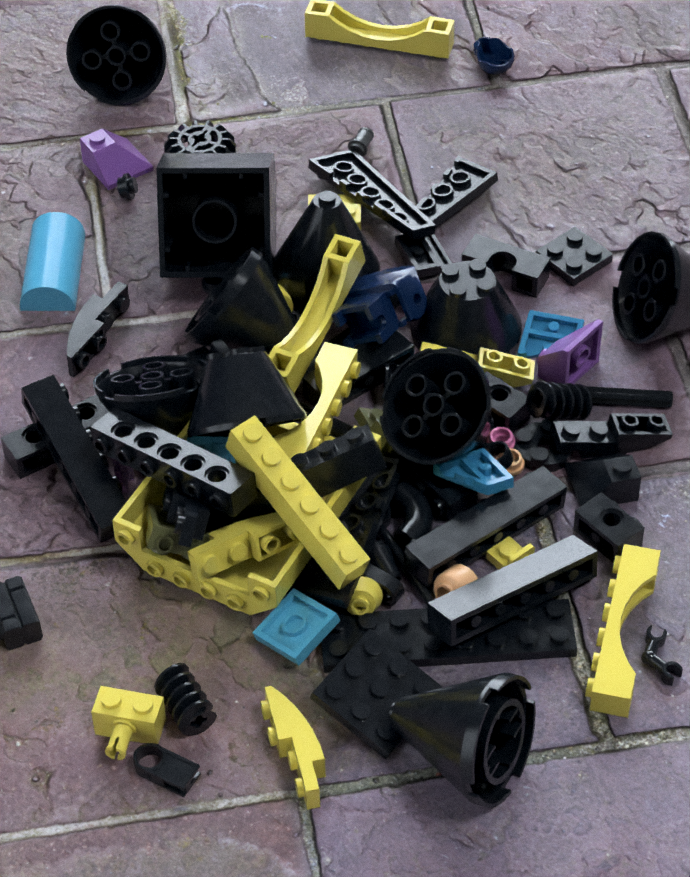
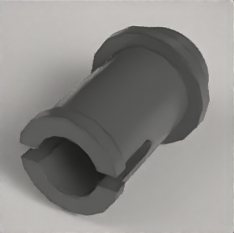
M367 127L360 128L355 139L348 143V150L354 149L362 157L365 156L368 151L367 147L374 138L373 131Z

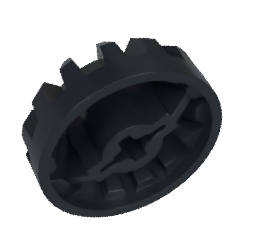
M194 120L192 126L188 127L183 123L178 127V130L174 129L168 135V140L164 143L165 153H236V143L234 136L222 125L217 124L214 127L213 123L209 120L206 121L205 125H198L197 120ZM188 142V146L185 147L183 143Z

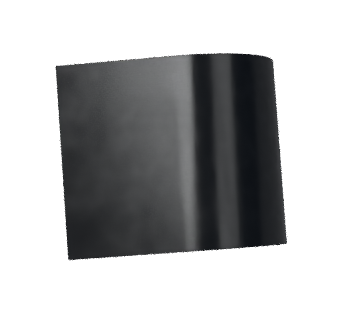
M163 153L156 168L160 278H225L230 267L251 246L263 254L272 272L276 251V171L274 153Z

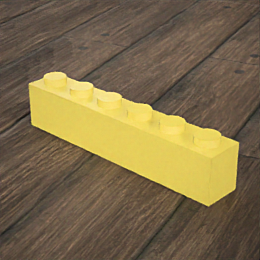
M254 415L230 430L225 445L226 449L241 467L255 473L257 488L338 590L361 576L371 559L259 419Z

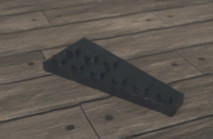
M384 457L387 468L366 477L338 518L368 556L404 470L400 459ZM311 557L286 594H289L294 588L317 602L347 609L360 576L338 590L315 559Z

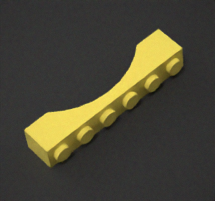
M310 0L305 11V37L448 59L454 45V20L430 16L409 25H381L354 16L336 2Z
M338 234L334 235L323 255L316 284L301 317L290 333L280 343L273 346L269 357L293 393L298 388L333 322L331 315L342 306L366 261L361 241Z
M324 342L315 359V382L321 393L317 405L311 414L307 416V419H304L290 430L274 437L290 459L298 453H305L318 447L323 442L324 436H329L333 425L334 416H339L342 409V400L344 397L348 398L350 394L352 380L359 377L361 362H357L358 349Z
M624 544L622 555H615L612 573L617 574V578L610 579L607 597L612 598L611 604L605 603L602 621L607 622L606 628H599L596 646H600L601 651L600 653L594 652L591 671L596 672L595 678H588L585 693L586 697H591L590 711L628 718L636 673L623 651L620 631L630 612L642 600L653 594L661 550Z

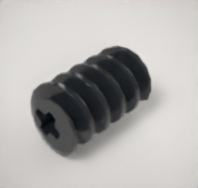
M538 381L531 386L526 397L527 410L534 418L577 419L582 421L589 417L593 405L590 391L582 384Z
M185 663L173 664L158 676L154 685L157 695L164 697L167 711L172 715L173 721L184 735H198L215 722L217 715L215 712H212L213 704L207 700V695L201 691L200 684L195 681V676L189 672V667Z

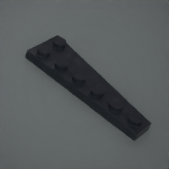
M354 149L309 159L308 168L317 174L319 179L326 180L411 240L435 234L436 224Z

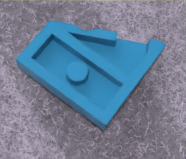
M529 310L517 356L527 359L538 357L543 349H548L557 340L584 327V320Z
M485 448L477 449L450 461L433 465V473L436 476L484 495L497 494L514 487V477Z

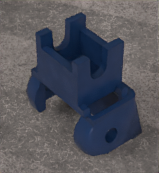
M400 266L356 278L342 306L331 316L336 328L342 327L345 323L349 326V335L343 340L345 347L353 348L355 345L374 341L382 344L398 328L406 326L407 322H413L422 318L427 308V297L415 266ZM395 293L405 314L400 320H398L389 298Z

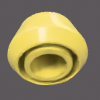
M360 576L347 611L351 615L372 614L382 603L383 592L380 585L369 577Z

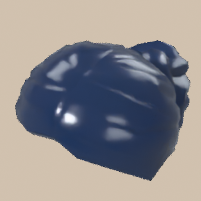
M483 37L474 42L473 51L480 68L484 72L497 75L511 68L515 60L514 50L508 47L499 38Z

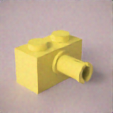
M100 686L91 711L95 735L110 737L105 754L111 759H115L118 751L117 760L125 758L130 741L158 744L166 722L164 697Z

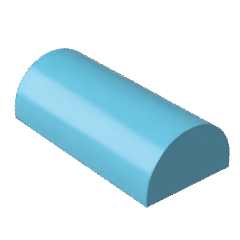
M49 212L39 216L33 222L20 298V311H75L86 236L83 225L75 217L62 212Z

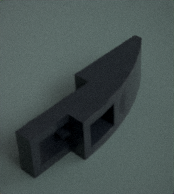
M118 281L103 298L93 294L78 313L71 327L67 342V362L70 376L75 377L82 369H85L90 360L106 346V330H109L113 322L129 308L128 285Z
M611 413L608 421H553L550 427L557 450H578L581 459L597 458L619 453L627 454L655 446L671 439L673 436L665 414Z
M166 485L162 498V512H166V523L175 525L173 533L178 534V545L191 547L193 539L203 541L210 515L209 505L192 499L189 495Z

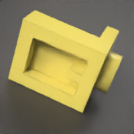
M508 536L487 551L486 559L497 569H501L535 553V547L531 543L522 547Z

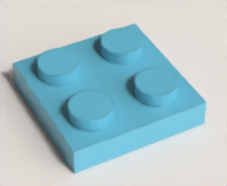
M293 588L279 603L277 608L252 633L257 641L299 666L341 620L336 612Z

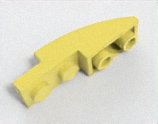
M422 341L419 352L428 348L434 350L447 347ZM480 347L477 355L465 352L479 363L484 372L487 371L495 377L501 378L512 387L529 385L534 380L535 360Z
M275 512L245 519L208 533L210 541L187 552L192 575L200 582L251 557L260 562L300 543V540L280 515Z
M267 686L265 687L266 700L260 701L263 719H270L271 727H267L271 747L277 746L280 758L288 756L291 771L297 770L298 778H294L298 798L304 797L307 810L320 807V789L317 779L326 777L325 757L320 743L310 724L298 708L274 687Z

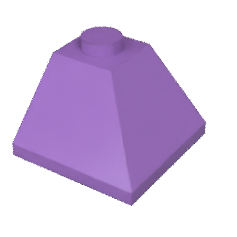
M105 129L97 130L80 138L83 163L108 190L117 187V178L122 177L125 173H129L131 177L137 178L153 171V166L127 138Z
M597 319L557 340L548 349H543L537 358V376L546 382L574 384L599 362L603 321Z

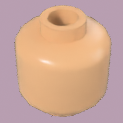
M454 564L436 577L434 581L435 597H441L477 580L478 577L469 567L463 564Z

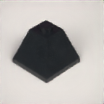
M619 453L564 463L566 474L579 507L601 492L618 504L639 500L641 475L632 455Z

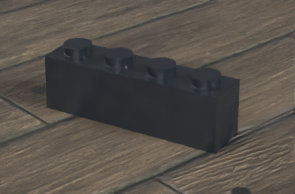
M398 330L382 344L374 341L357 345L353 348L358 349L357 362H361L359 377L352 380L350 394L348 398H343L342 406L384 383L386 364H389L391 372H394L397 365H401L406 359L414 355V345ZM315 370L303 377V397L315 407L321 393L315 382Z

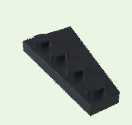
M457 156L454 160V166L451 169H446L439 184L435 183L430 188V195L423 197L416 207L438 227L498 181L497 172Z

